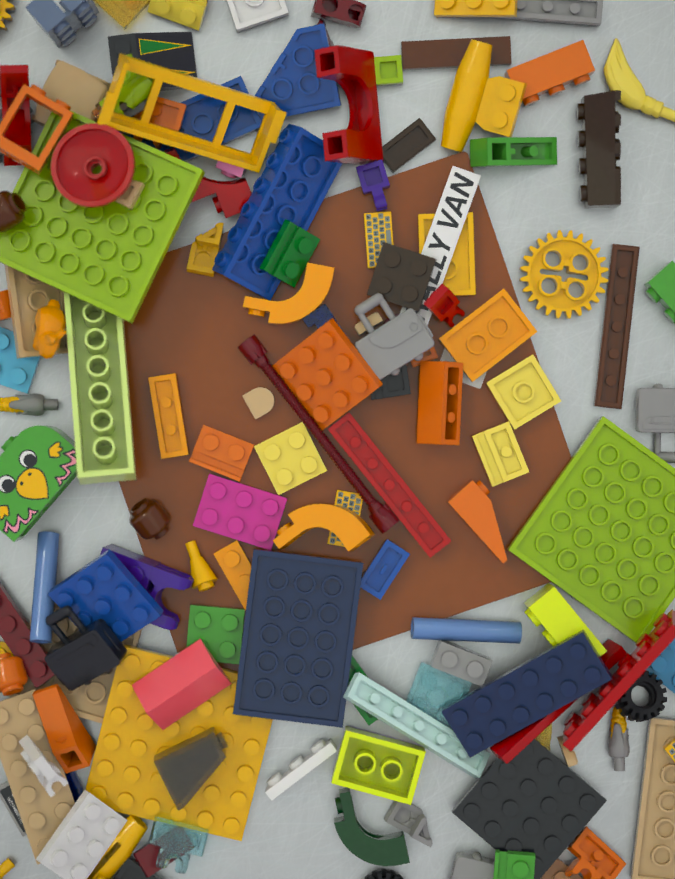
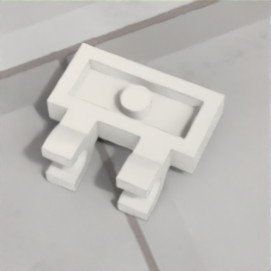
M28 735L18 741L24 749L20 754L36 774L37 779L50 797L55 795L51 788L54 782L59 781L64 787L68 784V781L61 774L58 767L53 762L47 760Z

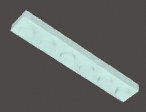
M360 672L354 674L343 698L473 778L481 777L491 755L489 752L483 750L470 758L452 729Z

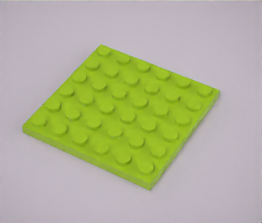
M51 112L32 154L37 157L40 156L62 117ZM73 112V119L63 136L75 127L97 122ZM122 134L132 147L135 157V171L132 180L139 181L145 185L131 210L115 201L95 208L82 207L70 202L59 192L52 179L51 159L53 153L40 175L24 167L12 193H16L21 197L26 211L24 212V219L20 224L7 232H0V263L133 324L205 174L204 170ZM95 167L93 171L94 174H99L102 170V167Z
M601 416L507 550L636 643L644 633L649 635L654 628V622L666 611L675 598V468L607 418Z

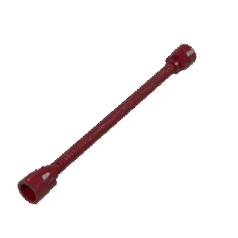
M252 335L240 344L238 349L251 365L255 363L258 368L262 369L264 374H267L268 379L275 385V388H278L279 393H282L281 396H284L288 405H290L292 410H295L294 412L297 413L296 415L303 421V424H306L307 429H310L309 432H312L316 441H318L320 446H323L322 448L325 449L324 451L327 452V455L332 457L331 460H334L335 465H338L337 468H340L344 477L353 485L352 487L355 488L359 496H362L361 499H364L363 501L366 502V505L368 504V510L371 512L369 517L379 531L383 534L399 522V519L387 504L382 506L379 500H374L375 497H372L371 492L366 489V486H363L364 483H361V480L359 481L360 478H357V475H355L347 461H344L345 459L342 458L343 456L340 455V452L335 450L336 447H333L334 445L331 444V441L329 442V439H327L319 425H316L317 423L314 422L315 420L312 419V416L307 414L308 411H305L306 409L299 403L295 394H293L291 389H288L289 387L286 386L287 384L284 383V380L279 378L280 375H277L278 373L275 372L274 367H271L269 359L265 355L268 351L256 335Z

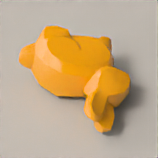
M51 299L47 306L38 308L35 316L36 331L32 347L39 351V355L45 359L53 358L61 344V338L67 333L64 330L66 326L65 313L60 309V304L55 299Z

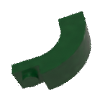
M350 788L339 789L340 797H336L335 802L338 814L343 813L344 816L334 818V824L338 836L346 848L361 860L374 865L397 866L410 863L404 832L378 835L367 831L357 820Z

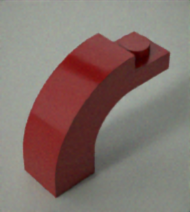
M0 65L2 120L23 84L29 86L28 65ZM26 97L3 137L32 153L30 99ZM4 155V166L21 165Z

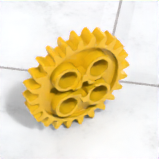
M558 230L555 239L550 233H547V242L545 243L538 238L536 242L539 248L530 246L528 250L532 256H523L522 258L528 263V266H522L519 269L526 273V276L520 278L519 281L527 282L528 284L522 292H531L532 295L527 301L531 302L536 299L538 303L535 310L540 309L542 306L546 307L545 316H548L552 310L555 311V319H559L562 312L565 313L567 319H570L573 310L577 316H581V307L590 311L592 308L589 301L599 303L600 300L595 294L605 293L600 284L607 283L608 279L601 277V274L609 269L601 267L600 263L605 261L606 257L597 258L596 254L601 248L598 247L592 250L590 246L593 240L590 239L586 243L582 242V233L576 239L573 238L572 230L568 231L566 237H563L561 230ZM554 252L558 255L559 263L557 266H549L546 263L545 257L547 253ZM575 256H581L585 259L586 267L584 270L579 271L574 268L572 261ZM563 268H566L567 274L586 275L588 279L580 280L569 277L563 282L561 281V276L541 274L540 270L546 269L560 272ZM544 279H550L554 282L555 290L553 293L548 294L542 290L541 284ZM571 283H577L581 286L582 294L579 298L572 297L569 294L568 288Z

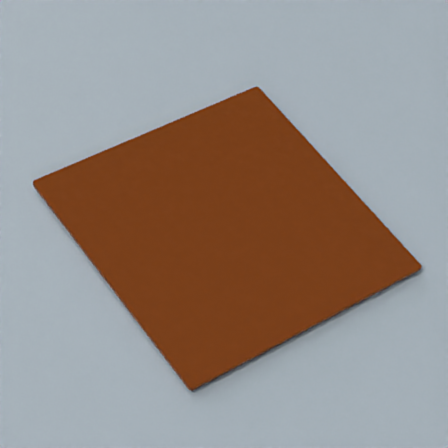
M460 152L388 177L390 188L383 189L387 209L379 212L391 211L394 246L419 253L418 214L436 213L452 166L474 173L473 167H470L468 153ZM479 185L468 211L473 212L476 295L456 296L460 301L457 306L465 312V315L462 317L456 314L452 319L455 325L464 320L503 288L520 308ZM361 186L325 198L307 232L320 239L308 263L334 267V275L331 288L324 302L315 312L303 320L291 324L273 325L268 324L270 313L265 312L264 317L248 314L249 309L243 308L245 296L267 299L217 272L214 273V277L187 272L192 244L166 253L133 324L124 320L137 480L119 481L129 512L135 504L146 498L147 500L154 499L158 501L170 516V522L167 525L169 530L160 539L156 540L153 537L146 540L137 533L145 557L161 562L163 565L191 575V559L185 544L195 540L200 555L203 556L218 578L217 581L213 582L215 587L199 592L198 588L192 589V586L185 590L165 588L161 596L162 603L168 610L176 613L179 617L177 629L170 630L177 653L187 646L191 604L244 609L213 554L236 541V539L193 526L209 474L239 482L189 462L203 425L256 446L303 422L296 415L295 410H292L290 405H288L284 396H281L282 393H279L278 388H275V385L271 383V380L268 379L269 377L266 376L267 374H264L262 369L258 368L255 363L251 365L240 352L238 346L255 334L268 351L265 355L272 367V365L332 318L354 346L357 341L369 334L366 331L359 336L354 329L355 324L360 322L354 309L357 305L371 297L367 295L375 271V268L368 269L364 213H376L377 211L372 193L363 195ZM229 231L222 233L219 252L228 240ZM306 267L295 288L281 281L271 301H284L293 297L303 285ZM387 302L394 314H400L402 306ZM380 304L365 313L366 317L375 312H378L383 321L373 327L374 330L384 325L385 320L388 318ZM431 314L427 326L434 335L432 339L434 340V348L438 355L437 359L431 361H440L445 347L439 341V338L451 330L452 327L444 321L441 322ZM531 337L487 370L480 389L462 383L460 445L417 443L420 365L412 368L410 362L406 365L411 394L371 400V395H369L323 430L329 442L331 441V444L334 445L333 447H336L335 450L340 452V455L343 456L344 461H347L351 469H353L357 478H360L359 481L361 480V483H364L363 486H366V489L373 495L372 497H375L374 500H379L382 506L387 504L328 430L347 413H350L450 538L451 542L430 558L400 520L382 534L370 519L371 512L368 510V504L366 505V502L363 501L360 517L369 525L375 535L356 550L348 552L345 547L327 544L330 530L317 527L306 532L285 549H278L275 543H273L272 550H267L239 541L250 563L252 564L253 549L363 562V576L386 539L410 553L381 600L360 587L353 650L410 631L412 617L448 618L550 583L551 581L513 555L507 548L571 459L554 406L514 430L512 428L529 470L524 475L492 487L472 439L473 435L508 421L487 387L486 382L532 354L538 361ZM176 373L189 455L161 459L148 378ZM263 387L272 392L275 402L270 412L255 420L242 395L255 388ZM307 429L327 471L280 494V496L288 499L278 530L287 523L293 525L294 523L288 514L301 507L312 504H334L337 490L357 493L355 488L352 487L353 485L344 477L340 468H337L338 465L336 466V463L333 462L334 460H331L332 457L327 455V452L324 451L325 449L322 448L323 446H320L312 432H309L310 429ZM253 448L239 483L277 494L255 448ZM469 480H473L475 483L480 480L490 491L487 496L492 502L507 556V561L504 564L447 502ZM217 662L221 668L238 672L239 664Z

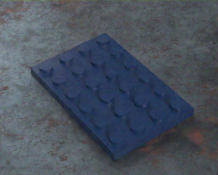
M253 549L233 709L234 715L343 728L346 699L343 696L349 682L363 562Z

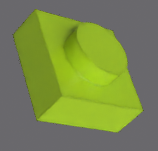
M401 55L374 57L376 86L403 84Z

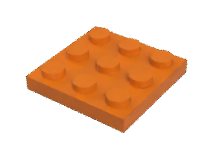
M333 318L272 365L322 431L383 385Z

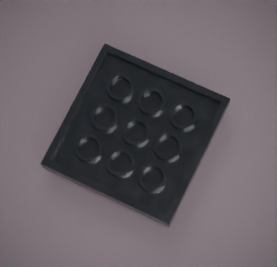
M534 739L507 764L497 757L454 807L452 813L495 850L535 853L534 879H540L607 800L538 740Z

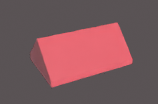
M200 638L132 684V687L146 714L164 730L231 685V682Z

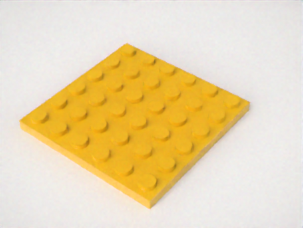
M123 644L127 649V653L120 665L116 666L85 790L119 813L242 841L273 719L234 715L233 709L238 672L221 668L230 680L231 685L162 730L146 714L132 684L173 656Z

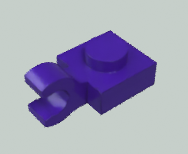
M383 160L357 166L356 171L363 195L372 193L376 211L386 210L387 202L383 189L390 188Z

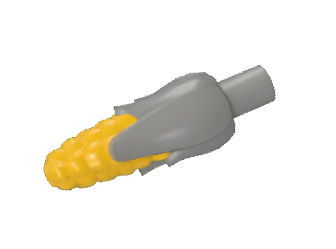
M15 394V397L0 398L1 412H16V415L40 416L44 414V410H58V399H44V396L41 394Z
M616 707L613 708L611 728L609 729L608 754L610 757H614V771H625V757H628L630 753L629 729L626 727V717L620 714L622 712L621 708L616 709Z

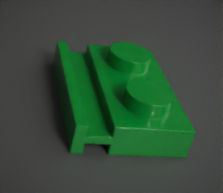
M285 219L260 269L295 288L320 239Z

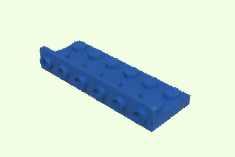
M288 124L281 132L279 143L274 152L267 158L266 167L261 177L255 181L249 200L242 206L237 223L230 229L226 244L215 258L213 271L271 301L281 280L260 269L265 256L285 219L306 231L308 230L343 164L325 161L323 140L304 128Z

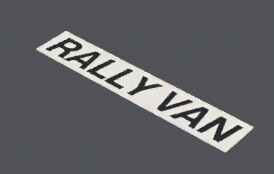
M452 166L421 252L422 255L437 259L423 303L443 284L481 175ZM422 303L420 312H415L416 314L420 313L428 325L432 313ZM402 306L400 314L409 308Z

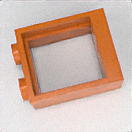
M23 84L0 123V153L40 175L56 145L72 121L73 112L70 111L71 107L59 99H56L54 102L45 96L47 93L38 86L32 84L29 87ZM26 97L62 117L39 157L3 137Z

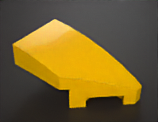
M219 222L208 232L195 237L190 250L187 272L214 277L215 271L212 269L215 264V258L219 253L224 223Z

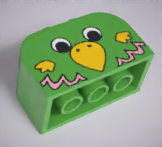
M32 426L23 430L18 436H11L1 447L4 452L0 455V531L13 542L23 539L77 476L75 441L59 428L53 426Z

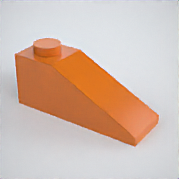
M469 480L447 502L504 564L507 561V556L493 505L487 496L490 491L480 480L477 483Z

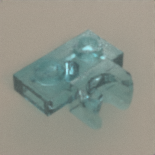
M155 817L148 844L161 847L156 867L165 869L168 866L169 860L173 858L176 862V873L185 874L190 854L203 857L209 830Z

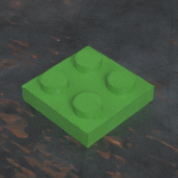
M191 604L186 647L201 638L217 662L239 664L245 609Z

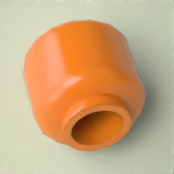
M11 653L0 654V692L3 696H9L23 691V686L28 682V676L22 658L11 656Z

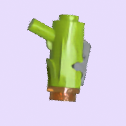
M127 71L113 112L130 117L142 112L154 79ZM105 97L91 111L97 120Z

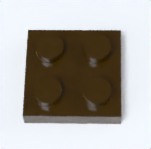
M384 242L367 295L373 296L376 293H381L387 302L412 308L420 312L437 259Z

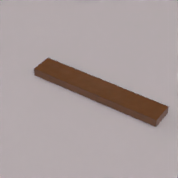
M611 245L593 405L595 407L622 409L640 249L638 246Z

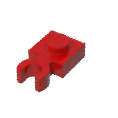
M441 284L423 303L438 320L444 321L450 327L455 326L452 319L456 314L462 317L465 315V312L457 306L460 301L444 284Z

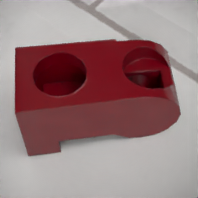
M315 0L311 17L323 18L345 26L360 28L366 5L355 0Z

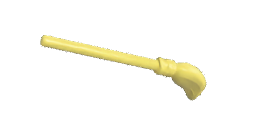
M615 38L605 62L604 75L610 91L621 90V100L617 101L626 108L641 110L642 113L655 118L660 116L675 122V110L665 107L663 102L646 95L645 89L627 63L619 40Z

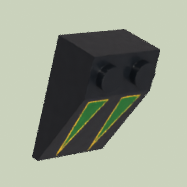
M192 32L132 33L108 36L112 77L118 64L119 53L124 55L132 54L133 58L197 77ZM163 82L160 91L183 88Z

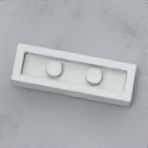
M331 738L326 742L323 739L318 741L310 748L312 753L304 759L302 756L297 757L288 765L290 769L286 773L281 775L278 772L267 781L268 786L265 793L271 801L337 752V746Z

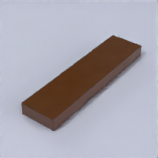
M510 36L401 42L402 70L458 68L471 39L493 45L490 66L511 65Z

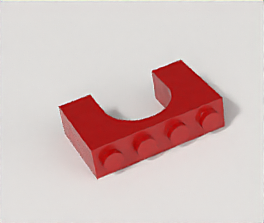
M340 45L315 50L317 78L336 81L343 88L350 109V120L347 129L322 133L325 161L362 165L383 160L374 53Z

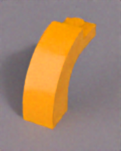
M307 263L303 285L293 297L284 301H270L245 296L243 308L249 309L248 314L264 317L265 312L270 313L268 324L285 325L303 320L315 312L327 297L333 280L334 267Z
M312 504L288 514L294 524L287 523L277 531L279 536L273 542L278 549H285L309 530L321 527L333 532L348 552L368 541L375 533L359 515L345 507L334 504Z

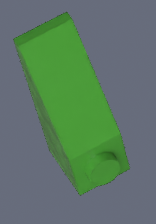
M557 137L470 139V167L557 165Z

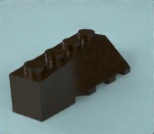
M621 90L585 95L581 99V103H577V120L582 121V131H578L577 142L578 147L583 149V158H579L578 169L579 175L583 174L584 185H580L579 197L580 202H584L585 208H612L621 205V167L616 166V161L620 160L621 142L619 139H615V133H619V126H621V114L615 111V102L621 100Z

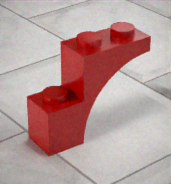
M175 147L164 150V153L182 160ZM203 177L191 202L216 193L217 196L212 199L217 212H224L225 217L228 218L240 213L242 206L249 200L252 193L246 178L233 181H217Z

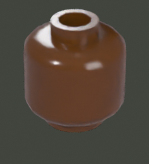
M9 191L0 192V232H7L20 224L24 219L26 207L21 197L16 193Z
M142 499L129 512L131 514L129 519L130 525L143 539L148 540L154 537L158 540L169 530L167 525L170 522V516L159 502L154 499Z

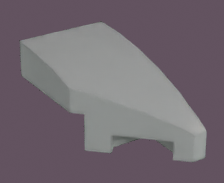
M393 801L384 817L385 822L408 833L413 839L431 847L433 844L432 839L429 835L426 817L421 808L414 804L409 805Z

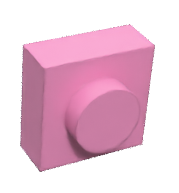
M218 161L216 164V168L221 169V173L230 178H241L247 170Z

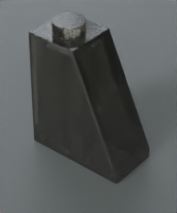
M214 727L154 755V763L178 811L186 806L226 758L225 748L228 747V743L223 733L217 734Z

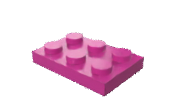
M209 474L193 526L272 550L273 540L276 537L288 498Z

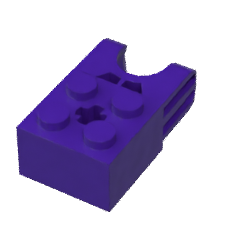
M114 544L103 547L101 554L110 549L164 610L161 616L150 624L167 630L177 629L179 617L164 606L161 599L162 592L165 588H175L178 590L190 588L194 581L193 577L163 565L161 562Z

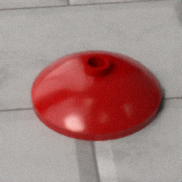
M89 123L70 130L56 145L51 159L52 179L59 192L70 202L88 208L105 206L121 197L128 189L135 171V157L129 142L119 131L104 124ZM97 166H101V172L99 174H94V168Z

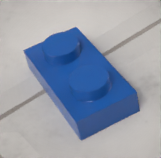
M386 539L362 576L360 587L381 600L410 553Z

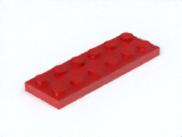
M673 609L667 615L662 613L654 622L655 628L649 635L644 633L635 644L637 648L631 655L626 653L617 664L619 668L613 673L612 680L601 685V688L595 694L592 692L588 694L581 704L583 708L577 714L572 712L565 720L563 746L569 751H572L675 639V611Z

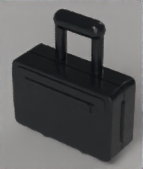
M68 605L46 617V624L51 627L61 641L52 645L44 659L60 682L70 691L82 685H90L94 678L104 673L110 674L113 668L120 665L127 653L125 646L103 619H98L85 626L72 607ZM70 617L79 631L66 637L56 623Z

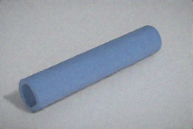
M39 532L37 538L30 642L52 643V629L46 624L45 620L48 615L54 612L55 602L48 593L56 586L60 535L55 532Z
M412 617L410 633L411 639L520 644L522 624L521 622Z

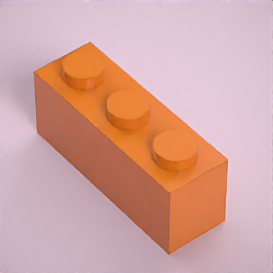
M581 40L506 70L504 75L505 78L527 84L522 100L524 106L539 101V96L547 92L550 96L564 91L565 85L574 82L575 86L588 82L591 80L589 76L594 73L595 68L584 40Z
M420 361L417 443L460 445L463 363Z

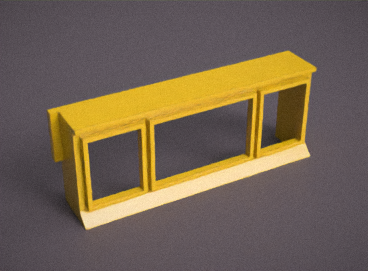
M119 53L118 64L109 91L106 93L97 124L108 125L119 131L259 173L270 142L276 144L287 113L280 110L275 102ZM127 71L154 79L140 119L113 112ZM163 82L226 101L212 142L149 123ZM235 105L264 113L250 153L221 145Z

